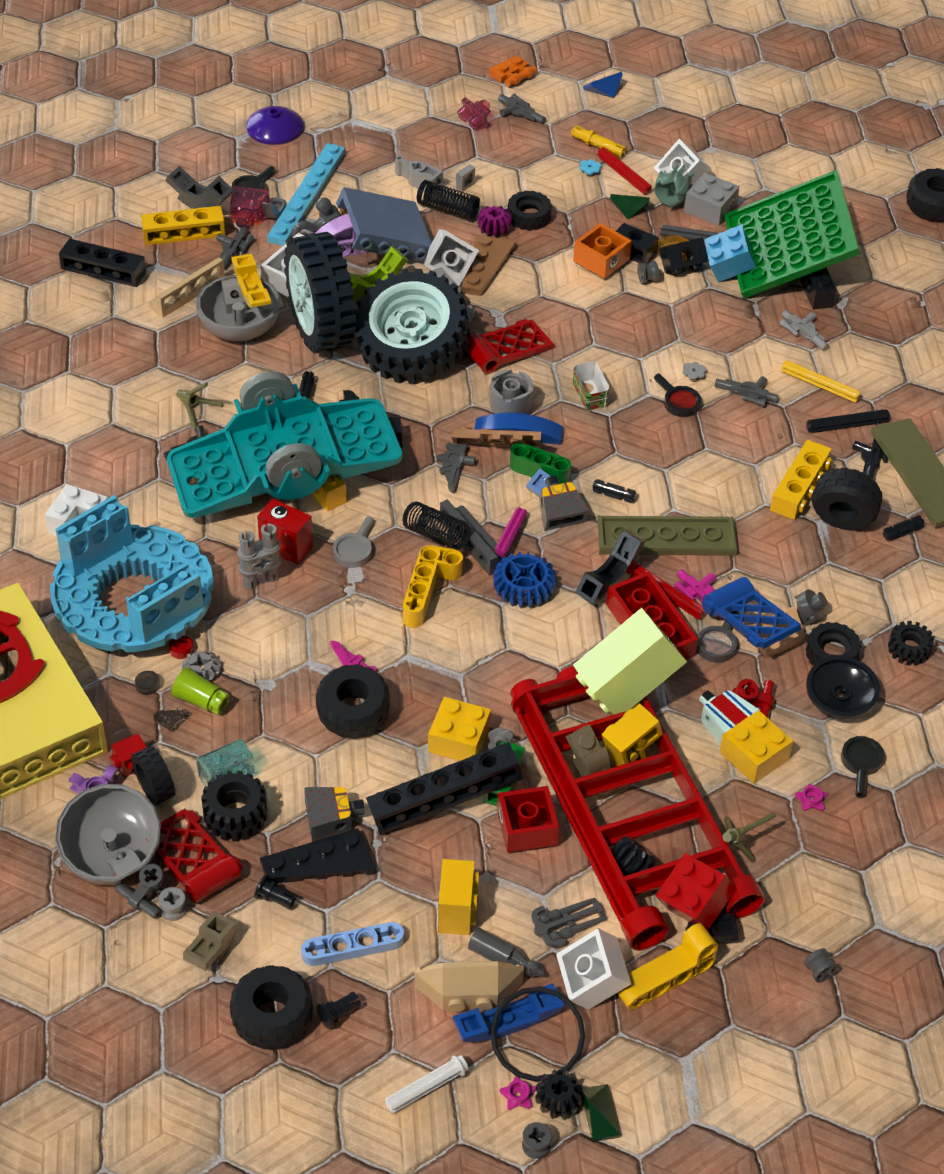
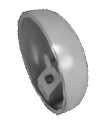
M236 275L216 278L202 288L197 296L196 310L204 328L218 338L228 341H248L260 337L273 327L279 317L280 296L272 284L260 278L264 289H267L272 304L250 308L244 300Z
M100 784L81 791L66 804L57 820L55 842L62 862L75 876L94 885L115 886L121 883V880L151 864L159 849L161 824L154 805L141 792L123 784Z

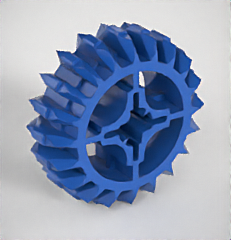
M519 551L516 556L510 553L508 558L503 557L502 561L497 563L493 573V586L496 589L497 596H502L503 602L509 601L511 606L515 603L518 604L520 608L522 605H527L530 608L532 604L539 606L541 601L546 602L548 597L552 596L556 586V573L553 570L552 563H547L546 557L539 559L538 553L534 556L530 555L529 551L527 554H521Z

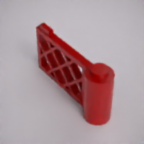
M524 319L517 321L515 325L478 335L477 332H471L470 337H468V348L464 350L483 373L490 374L497 370L499 365L554 349V343L533 320ZM527 328H531V329L534 331V333H530V332H526V331H522V330L527 329ZM507 334H512V335H516L517 337H516V339H515V338L507 337V336H505V335H507ZM520 337H524V338L531 339V341H530V342H527V341L519 340V338H520ZM491 339L497 340V341H499V343H498V344L492 343V342H489L488 340H491ZM534 340L543 342L544 344H535ZM502 342L513 344V347H508L501 344ZM516 346H521L528 349L520 350L516 349ZM499 351L506 352V353H510V354L502 357V356L499 354Z
M184 808L160 822L161 834H167L165 842L160 841L156 855L183 885L189 898L194 903H198L241 877L243 866L236 856L232 857L223 852L200 826L201 819L193 810L188 812ZM183 819L188 822L187 829L174 828L175 824ZM184 835L183 843L170 842L171 836ZM189 837H201V844H189ZM167 850H180L179 857H168L166 855ZM185 851H199L197 859L184 858ZM203 852H213L217 855L211 860L202 859ZM181 865L194 866V869L186 875H183L180 871Z

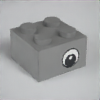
M704 173L686 193L684 212L719 226L725 219L724 214L731 212L736 207L740 186Z

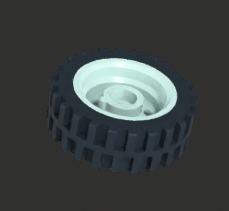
M329 232L290 238L286 243V256L284 257L286 288L288 289L289 303H291L292 315L295 318L296 327L300 331V336L304 339V344L313 352L351 344L356 332V305L353 299L354 291L350 282L351 276L347 270V262L343 258V252L338 247L337 240Z
M408 269L401 270L402 273L394 275L393 272L387 274L388 278L383 281L381 278L375 281L376 286L373 288L368 286L364 290L365 297H359L357 301L359 309H355V336L364 362L366 364L369 363L370 369L374 373L380 370L381 377L388 379L391 376L394 382L401 383L402 379H407L408 383L411 384L415 383V379L422 378L423 382L430 381L429 376L436 374L439 377L443 375L442 370L445 368L451 370L455 366L454 360H461L464 356L462 348H468V337H470L471 333L467 308L462 293L458 292V287L455 283L449 285V280L444 275L438 278L436 272L431 270L426 274L423 273L422 269H416L415 272H408Z

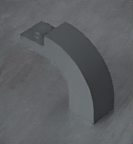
M180 166L169 174L165 180L180 194L177 199L192 209L219 206L234 190L220 176L208 186L201 185Z

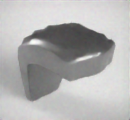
M272 197L268 203L263 202V215L273 219L279 218L287 205L286 200L280 197Z

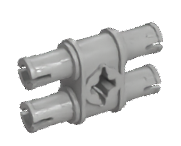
M267 524L268 531H266V526L263 525L261 527L262 539L255 542L254 534L251 531H245V538L243 532L239 534L240 548L237 551L240 563L238 569L243 575V586L246 589H252L251 582H253L254 588L257 587V574L265 572L264 577L269 582H274L273 575H275L276 581L280 577L278 566L282 561L279 555L281 545L276 538L277 529L273 524Z

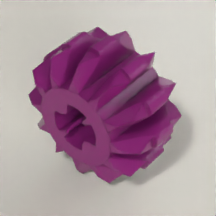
M486 206L485 209L480 210L477 219L478 228H480L481 233H486L487 236H503L504 233L509 232L511 214L508 213V209H503L502 206Z

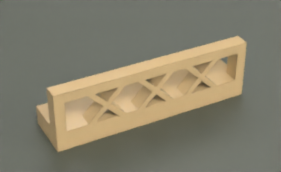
M220 257L160 293L148 302L149 308L163 318L198 296L205 285L216 278L225 276L223 259Z

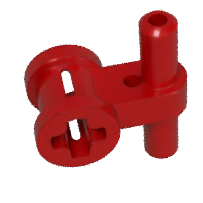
M742 679L738 683L737 688H734L732 692L753 706L760 708V712L769 718V712L773 708L774 697L772 696L774 682L766 680L763 692H761L753 680Z

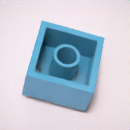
M743 225L704 239L709 265L718 282L756 268L751 242Z

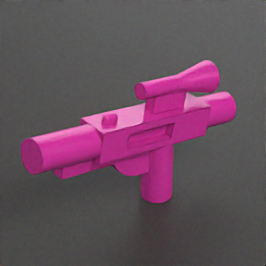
M683 569L677 573V577L681 581L676 582L674 587L693 600H696L695 596L702 603L703 597L714 591L710 585L716 580L713 573H709L700 582L692 575L689 576ZM717 615V617H718L720 620H724L722 617H720L719 615Z

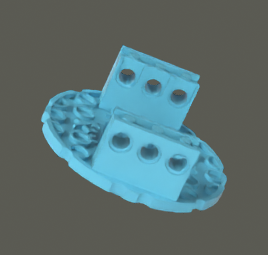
M115 495L55 529L61 560L53 572L54 582L50 584L52 607L56 618L62 620L63 628L68 633L76 634L79 641L106 651H115L117 649H122L125 652L150 650L166 645V642L170 639L177 640L185 635L186 629L195 627L207 612L212 600L210 592L214 588L213 574L207 557L200 554V548L194 542H187L184 535L173 530L153 525L148 527L131 525L128 507L119 503ZM139 573H142L143 577L151 575L152 580L158 578V581L150 586H144L143 590L130 598L126 597L127 617H124L122 612L118 615H115L114 610L108 612V607L103 606L102 601L99 600L102 597L101 592L106 590L105 585L111 586V580L119 581L120 576L128 578L129 574H132L134 577H137Z

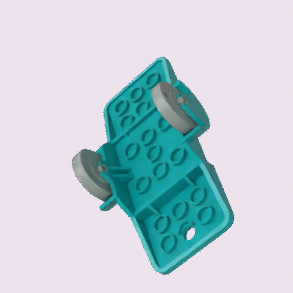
M267 371L251 377L244 383L240 390V401L234 399L238 413L231 418L224 429L171 450L167 455V464L184 515L189 518H197L252 503V496L269 493L275 498L284 500L302 498L317 491L329 476L338 474L341 480L399 464L403 457L401 447L386 411L379 400L367 398L318 404L305 396L302 397L297 383L292 385L291 380L285 374ZM192 478L199 479L198 484L189 485Z

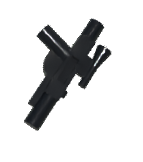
M875 438L873 439L872 447L855 441L852 449L861 452V458L865 462L863 473L874 479L876 468L879 467V464H877L878 459L883 458V462H887L888 457Z

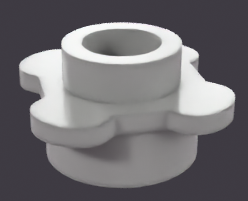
M495 728L488 734L490 738L488 749L499 746L500 740L510 743L513 733L505 728Z

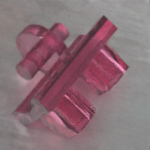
M466 97L461 100L463 106L457 111V114L463 122L472 117L468 122L475 131L482 126L486 129L491 126V123L487 121V116L491 112L490 103L487 100L476 101L475 104Z

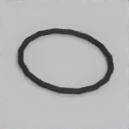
M541 986L523 988L505 998L495 1011L490 1028L492 1049L501 1065L516 1077L534 1082L541 1081L543 1075L533 1076L519 1072L506 1062L498 1049L496 1027L500 1014L509 1002L523 994L542 992L558 997L570 1007L578 1021L580 1038L576 1053L565 1067L557 1071L558 1075H562L565 1070L569 1071L581 1056L586 1037L583 1018L574 1003L559 991Z

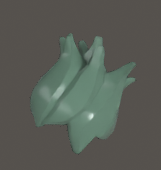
M678 165L669 173L665 170L664 173L660 171L655 181L654 190L657 198L662 204L668 205L669 208L682 204L685 201L686 193L693 186V184H689V179L694 174L691 173L684 176L682 174L685 165L678 172Z

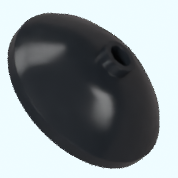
M831 656L818 661L810 669L806 680V690L811 702L820 711L836 718L853 719L867 714L875 707L880 695V684L875 673L865 663L848 656Z

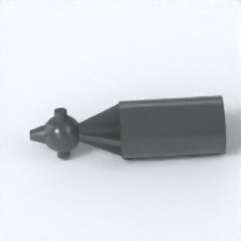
M477 928L471 936L468 949L490 961L524 965V971L530 977L545 975L538 962L534 960L527 961L517 947L481 928Z

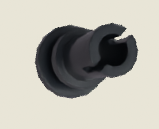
M265 874L256 887L254 898L258 899L260 896H263L264 900L274 901L290 910L297 895L277 886L275 881L269 882V876Z
M350 992L335 1002L329 1001L326 1005L319 1003L316 1009L322 1024L327 1029H331L334 1027V1022H339L342 1016L360 1008V1000L351 1002L359 998L357 994Z

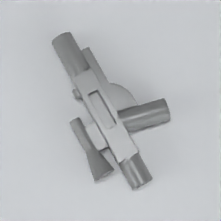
M784 310L781 313L784 319L780 321V326L788 329L795 336L801 334L810 343L813 342L823 351L828 349L829 344L825 342L826 339L815 330L816 327L812 323L816 319L815 313L810 312L802 320L795 314H791L788 310Z

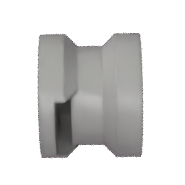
M169 887L160 893L159 905L162 917L169 921L181 919L187 911L184 892L179 888Z

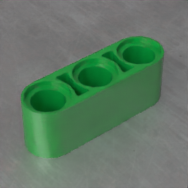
M516 443L511 447L510 468L513 471L532 478L539 469H542L550 476H557L560 484L570 482L571 461L569 459L524 443Z

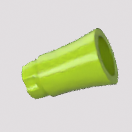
M185 667L179 673L171 690L173 698L189 702L217 715L222 714L229 703L230 695L197 674L190 667Z

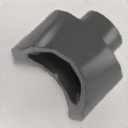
M807 589L794 597L797 599V612L802 624L810 625L824 617V607L828 605V602L823 593L818 592L816 594L814 591Z

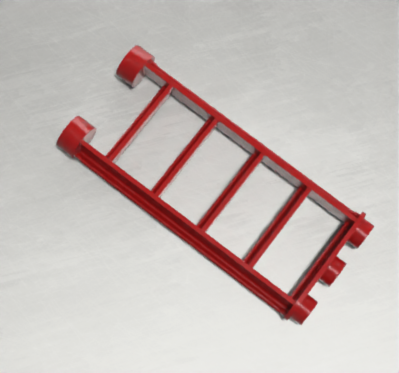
M575 667L565 668L557 675L556 679L538 684L534 679H525L513 686L510 691L512 710L516 713L631 949L639 951L649 949L660 943L667 936L669 929L659 909L655 906L639 908L634 896L661 888L680 859L623 876L609 846L615 845L618 840L620 841L623 836L635 839L697 820L712 849L690 856L715 870L723 868L728 879L736 887L735 892L723 908L725 913H734L735 919H740L753 914L764 904L765 895L752 875H744L729 845L723 840V835L661 722L663 735L654 741L660 754L574 779L561 753L571 750L566 736L585 725H590L597 740L601 741L603 740L602 733L605 732L606 728L620 720L627 711L551 733L541 711L590 697L586 692L589 687H584L576 678L578 672ZM647 696L635 705L637 706L640 703L659 720ZM667 773L673 775L686 799L682 802L600 827L585 801V798Z

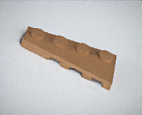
M477 235L473 247L479 251L463 279L461 293L481 296L491 283L494 274L499 272L501 264L509 258V253L516 248V241Z
M470 427L453 429V443L511 448L516 443H524L541 449L540 431L475 430Z

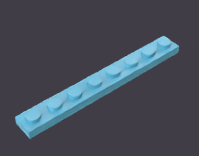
M329 143L325 145L267 235V242L284 246L292 238V228L307 215L345 155V147Z

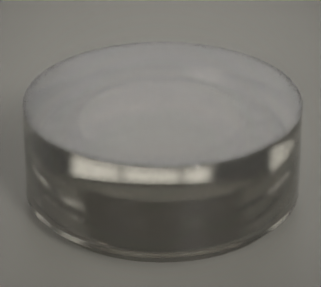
M153 671L140 672L135 678L136 690L143 695L157 692L160 688L158 674Z

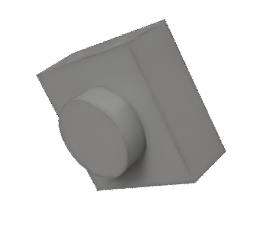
M470 164L456 173V189L461 192L475 184V167Z

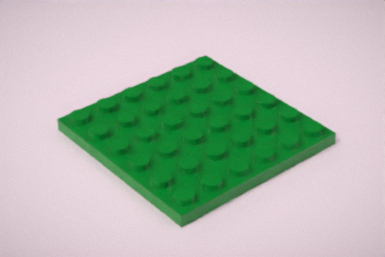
M837 170L724 214L727 230L743 225L751 242L756 268L737 275L743 298L753 296L861 254L840 175Z

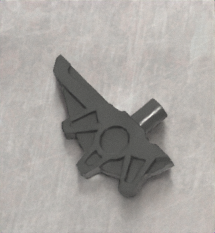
M447 443V451L444 454L437 455V461L442 463V467L439 468L440 474L445 475L448 482V490L454 494L461 468L464 465L475 466L476 457L465 456L468 444Z

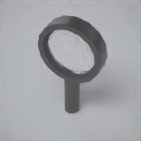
M731 611L730 614H739V612ZM725 620L722 627L709 626L704 628L697 637V652L700 656L714 663L730 660L735 655L737 648L736 636L730 631L733 626Z

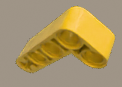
M433 545L421 548L403 601V622L407 627L417 628L423 624L437 578L457 580L462 576L463 555L460 551Z
M701 923L691 926L683 934L680 946L628 973L631 984L617 992V995L630 1011L642 1007L707 971L715 962L718 949L717 942Z

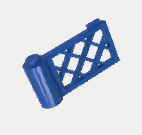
M746 577L730 582L703 597L702 607L707 614L713 617L717 615L722 617L747 636V641L756 648L760 646L762 649H765L801 630L799 622L755 591L752 583ZM755 600L760 605H749L747 603ZM731 611H741V615H740V614H730L729 612H731ZM745 611H746V612H758V615H744V614H745ZM762 612L773 613L775 616H761ZM743 622H754L756 626H746ZM760 623H771L774 625L773 627L760 626ZM777 624H787L789 627L781 628L777 627ZM758 633H759V634H772V635L769 636V637H767V638H765V639H763L762 637H760V636L758 635Z

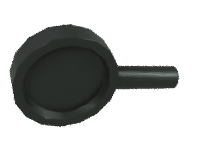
M269 166L258 176L244 175L236 178L232 182L234 198L242 202H253L261 199L265 194L264 180L275 172V168Z
M855 736L848 739L844 743L841 752L843 765L852 773L857 774L855 795L858 798L866 796V777L876 773L881 768L885 756L881 745L874 739L866 736Z

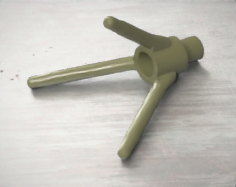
M207 382L192 390H178L176 396L180 398L187 409L194 431H196L197 425L191 409L192 406L201 402L223 407V403L201 398L195 394L207 387Z
M776 813L767 815L742 828H732L729 817L725 816L724 822L727 831L723 834V840L734 844L751 862H754L755 858L743 845L746 833L775 818Z

